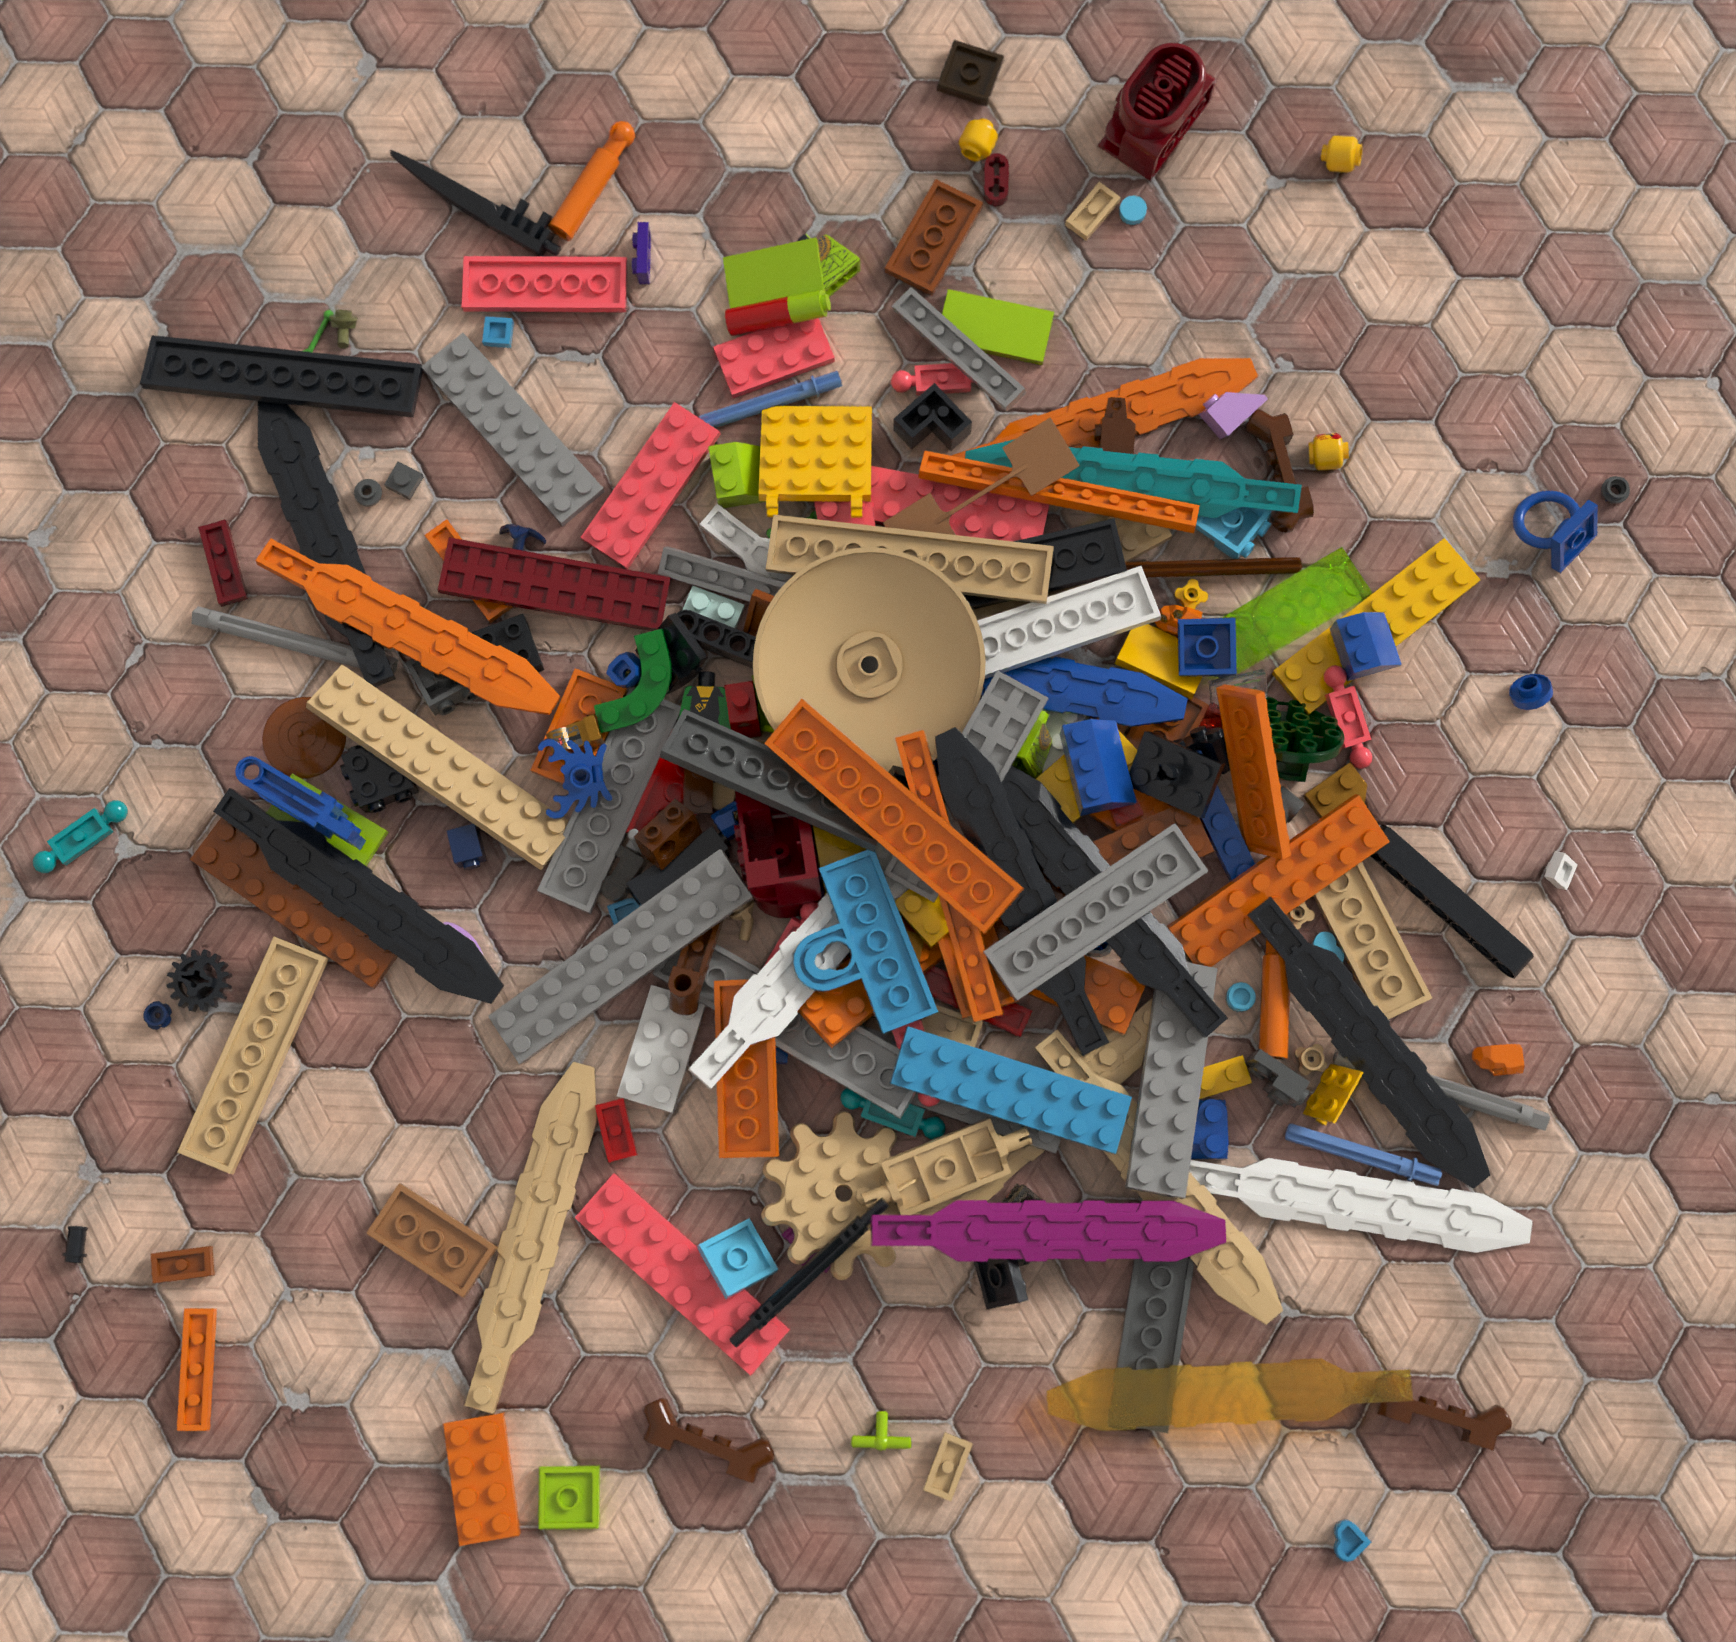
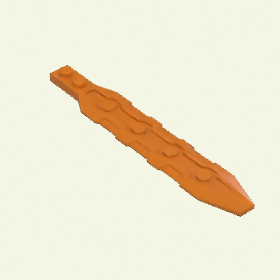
M1199 358L1173 367L1171 371L1142 381L1137 379L1092 398L1084 397L1070 402L1068 406L1039 416L1034 414L1011 422L992 442L968 450L1014 440L1050 417L1068 447L1082 448L1085 446L1099 448V441H1094L1095 424H1100L1101 418L1104 417L1109 397L1125 398L1127 419H1131L1135 423V434L1142 435L1157 430L1158 426L1188 416L1190 418L1198 416L1205 409L1203 406L1204 402L1212 395L1220 396L1226 392L1239 393L1256 380L1258 375L1251 358ZM968 450L951 456L965 458V453Z
M272 538L255 560L258 566L304 589L318 612L339 623H346L371 636L373 641L388 649L393 648L420 662L422 667L437 675L442 674L467 687L471 693L497 707L550 715L560 699V695L527 659L500 645L495 646L470 633L468 628L453 620L448 621L421 607L419 602L404 594L399 595L372 581L370 576L349 565L317 563Z

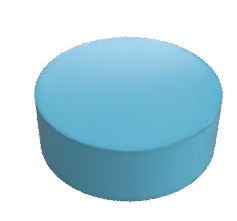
M1128 196L1120 204L1119 216L1126 224H1139L1146 216L1147 205L1138 196Z
M1239 982L1233 984L1227 990L1225 999L1227 1005L1233 1011L1245 1012L1254 1005L1256 994L1249 984Z

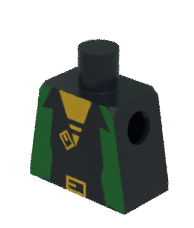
M699 672L698 686L685 687L679 717L682 711L686 709L731 729L725 687H715L714 672Z

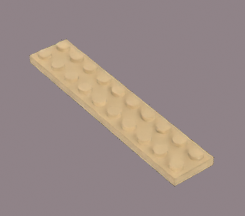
M773 515L766 562L767 572L795 575L808 564L838 551L863 547L886 548L913 555L929 563L949 578L963 595L1047 604L1054 546Z
M341 665L307 702L306 708L538 869L542 870L565 839L563 833L569 822L564 817L557 819L549 817L546 814V809L552 810L551 808L344 665Z

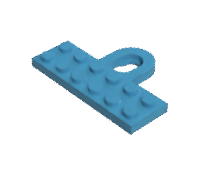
M865 850L820 867L818 871L839 924L812 933L799 943L793 959V966L798 979L806 987L821 992L831 991L861 979L882 1034L938 1013L875 850L874 852ZM838 942L848 947L851 960L846 968L842 970L830 968L821 970L816 967L814 961L816 955L823 952L828 944Z

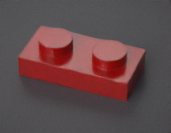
M621 1098L595 1105L608 1163L638 1156L625 1099Z

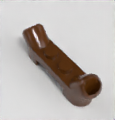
M1257 409L1253 412L1245 426L1246 432L1266 443L1268 449L1266 450V460L1268 465L1273 467L1275 474L1273 482L1296 484L1285 446L1290 443L1294 435L1288 415L1283 413L1271 416L1265 411ZM1309 487L1301 488L1298 513L1275 511L1271 522L1277 530L1283 533L1292 532L1300 519L1313 517L1314 507Z
M724 920L681 950L677 965L673 966L668 981L670 990L669 1008L674 1013L688 1016L698 1010L700 992Z
M1388 1372L1378 1377L1373 1385L1381 1398L1377 1414L1410 1424L1412 1413H1416L1463 1428L1461 1441L1494 1451L1497 1436L1508 1431L1512 1426L1508 1413L1499 1405H1494L1470 1418L1465 1416L1466 1410L1452 1405H1448L1447 1410L1436 1407L1437 1401L1419 1395L1418 1401L1410 1398L1398 1374L1394 1372Z
M660 1398L644 1406L643 1412L649 1425L643 1440L670 1451L675 1440L730 1461L726 1474L751 1483H755L760 1468L774 1462L775 1454L769 1440L764 1437L737 1448L730 1445L731 1439L715 1434L714 1438L703 1434L704 1429L694 1424L687 1423L686 1427L679 1425L668 1400L665 1398Z

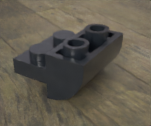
M677 613L668 615L658 627V629H663L672 666L671 683L666 695L680 689L693 680L702 671L700 666L708 658Z

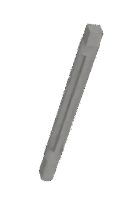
M199 606L192 611V624L360 668L353 649L349 645ZM387 656L395 673L398 666V658Z
M1336 1049L1333 1056L1334 1064L1356 1070L1347 1058H1343ZM1431 1075L1448 1098H1452L1458 1105L1546 1131L1550 1121V1116L1546 1112Z

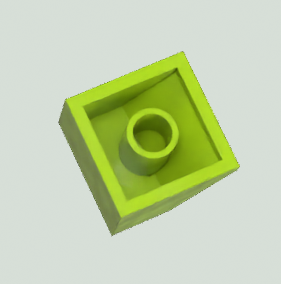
M740 442L708 446L717 501L722 508L766 502L759 501L760 446Z

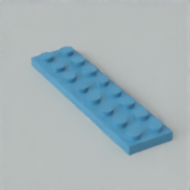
M909 1026L906 1027L890 1080L891 1085L1112 1154L1117 1153L1132 1099L1128 1095Z

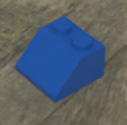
M1362 612L1337 619L1330 627L1342 668L1347 674V681L1402 665L1384 612Z

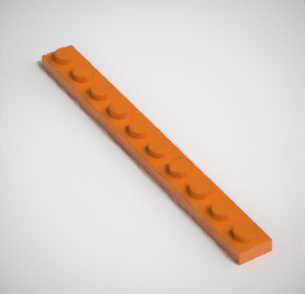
M924 451L918 478L982 491L1011 473L1012 468ZM1012 477L990 491V493L1194 533L1200 506L1066 478L1058 479L1033 496L1030 495L1023 481L1018 477Z
M920 730L895 738L909 790L950 824L925 731ZM939 895L974 1022L1002 1015L1003 1010L991 967L983 952L986 949L981 931Z

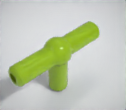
M877 1411L876 1436L853 1435L851 1446L853 1448H876L879 1451L886 1449H910L912 1441L911 1437L887 1436L888 1413L886 1411Z

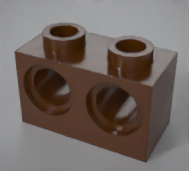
M674 799L634 836V839L642 856L662 871L702 833L695 814L678 800Z

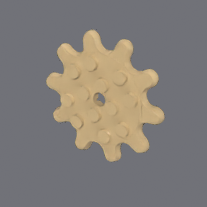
M840 1111L834 1116L832 1131L826 1136L814 1134L810 1127L804 1123L794 1125L790 1131V1138L796 1146L794 1158L789 1161L772 1158L765 1162L763 1165L764 1176L776 1182L780 1186L782 1193L777 1202L764 1207L761 1213L762 1220L768 1226L785 1224L793 1229L794 1241L787 1252L788 1258L792 1263L799 1265L805 1263L813 1253L819 1252L856 1216L861 1217L867 1211L861 1193H866L883 1186L885 1181H887L880 1161L890 1158L891 1148L897 1140L896 1132L892 1128L881 1127L872 1137L863 1138L855 1131V1121L852 1114ZM844 1186L851 1190L849 1201L842 1202L837 1199L835 1195L837 1187ZM893 1201L888 1202L890 1207L881 1214L900 1215L897 1205ZM917 1212L912 1215H921V1213ZM870 1224V1229L831 1264V1274L838 1280L849 1278L853 1271V1261L860 1254H868L879 1266L889 1267L895 1262L896 1252L892 1246H871Z

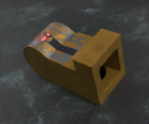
M594 714L584 717L582 721L552 730L546 734L547 739L558 741L570 753L574 751L568 746V740L575 742L581 751H585L584 741L586 740L592 748L605 744ZM550 746L551 752L553 754L554 748Z

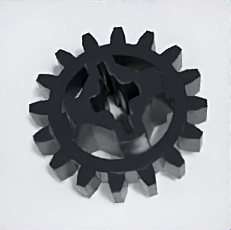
M195 949L191 950V957L181 954L182 962L180 964L172 963L173 967L176 968L175 973H167V976L173 978V982L166 986L169 989L175 990L170 996L171 999H180L178 1006L182 1008L188 1006V1010L196 1012L198 1006L203 1012H208L209 1004L215 1008L219 1007L217 999L226 1000L227 996L223 991L224 989L232 988L231 985L226 983V979L231 978L232 974L224 972L229 966L228 963L224 961L219 962L221 959L220 955L215 953L211 956V952L205 949L202 951L201 956L199 951ZM211 965L213 966V968H214L215 971H216L217 978H214L213 974L211 973V972H212V967H210ZM204 978L205 980L209 981V983L203 982L196 984L190 979ZM182 983H184L188 989L187 995L183 990ZM214 989V991L209 996L205 997L207 993Z

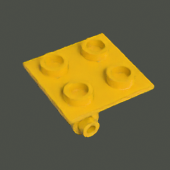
M1330 1064L1322 1073L1321 1081L1315 1092L1308 1098L1307 1106L1302 1114L1316 1118L1315 1121L1324 1126L1328 1122L1335 1124L1363 1072Z

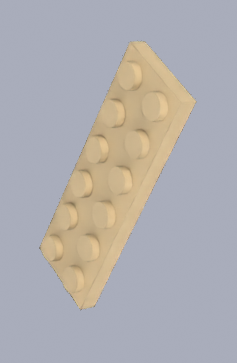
M1362 862L1313 895L1329 929L1336 938L1338 946L1342 949L1344 958L1360 989L1374 1006L1377 1005L1388 1019L1432 999Z

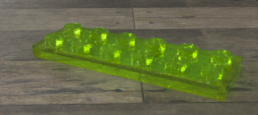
M1343 547L1222 617L1235 618L1236 675L1341 614L1373 593Z

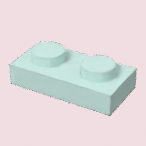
M693 585L683 607V610H691L733 628H737L745 609V605Z

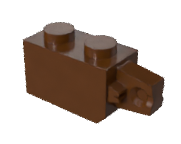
M1109 397L1104 417L1101 418L1100 424H1095L1094 441H1099V448H1102L1103 451L1134 454L1136 425L1131 419H1127L1125 398Z

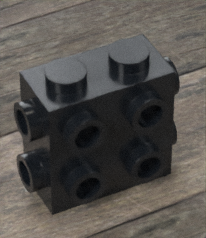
M360 745L349 748L348 753L341 755L344 764L340 765L342 774L346 781L350 780L353 790L349 791L355 807L359 806L364 812H380L386 808L385 805L395 801L396 803L407 802L413 798L412 795L419 793L414 782Z

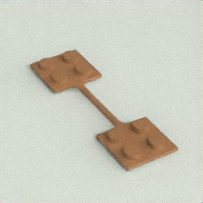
M1050 417L1002 447L1012 463V471L1005 477L949 512L942 511L931 493L884 521L883 524L888 528L956 535L950 526V517L1010 478H1020L1030 495L1033 496L1080 465Z

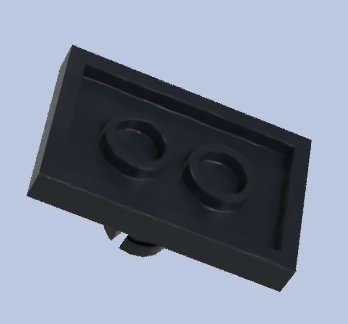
M1145 731L1129 774L1133 789L1196 817L1205 818L1225 764L1150 731Z
M988 1259L987 1262H974L986 1310L1028 1300L1026 1284L1022 1279L1019 1266L1027 1265L1030 1262H1025L1024 1259Z

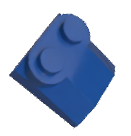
M1235 618L1178 619L1179 676H1214L1217 678L1236 676Z
M1216 1099L1199 1100L1191 1159H1228L1229 1140L1225 1100Z

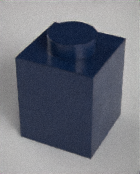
M475 824L447 830L455 865L459 868L463 867L464 870H471L480 867L481 862L487 861L480 830Z

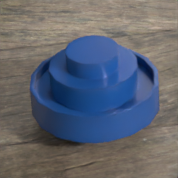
M1529 674L1518 678L1512 683L1509 695L1515 707L1523 710H1532L1542 707L1550 701L1553 696V687L1548 677L1542 674Z

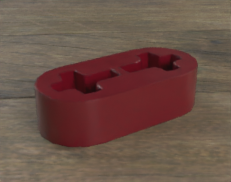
M999 153L991 154L987 157L984 167V199L987 204L997 207L1007 201L1009 191V162L1004 155ZM994 163L999 164V176H994ZM994 184H999V197H994Z

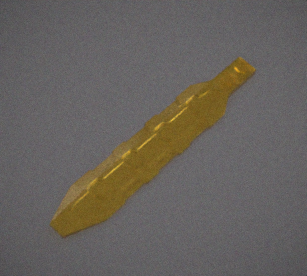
M1322 1358L1292 1359L1290 1362L1264 1364L1232 1362L1229 1365L1203 1367L1171 1365L1169 1368L1132 1370L1131 1368L1097 1369L1047 1391L1049 1415L1100 1431L1135 1430L1136 1427L1173 1425L1175 1428L1196 1427L1197 1424L1234 1422L1235 1425L1257 1424L1258 1421L1295 1419L1296 1422L1323 1421L1333 1417L1351 1404L1413 1401L1410 1369L1347 1372Z

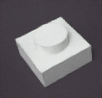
M1555 851L1551 861L1547 864L1544 877L1556 888L1567 890L1577 864L1567 854Z

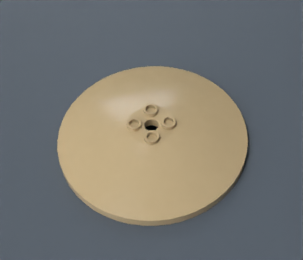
M863 547L838 551L826 555L798 571L782 586L767 607L756 635L753 653V674L757 696L761 708L774 731L798 702L803 699L888 772L893 765L903 768L895 738L920 730L925 731L932 760L937 759L935 736L954 727L961 733L963 732L979 703L985 679L986 661L982 633L976 616L961 591L949 578L929 563L913 555L886 548ZM869 656L876 658L878 668L875 672L866 673L862 669L861 664L864 658Z

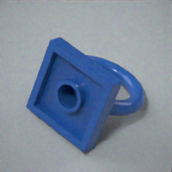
M1557 491L1537 492L1526 497L1517 506L1513 515V528L1517 536L1527 545L1539 549H1551V568L1561 573L1597 536L1598 505L1588 500L1580 508L1573 498ZM1555 502L1564 506L1570 513L1571 518L1565 519L1551 538L1537 537L1531 534L1525 527L1524 517L1527 511L1538 503Z

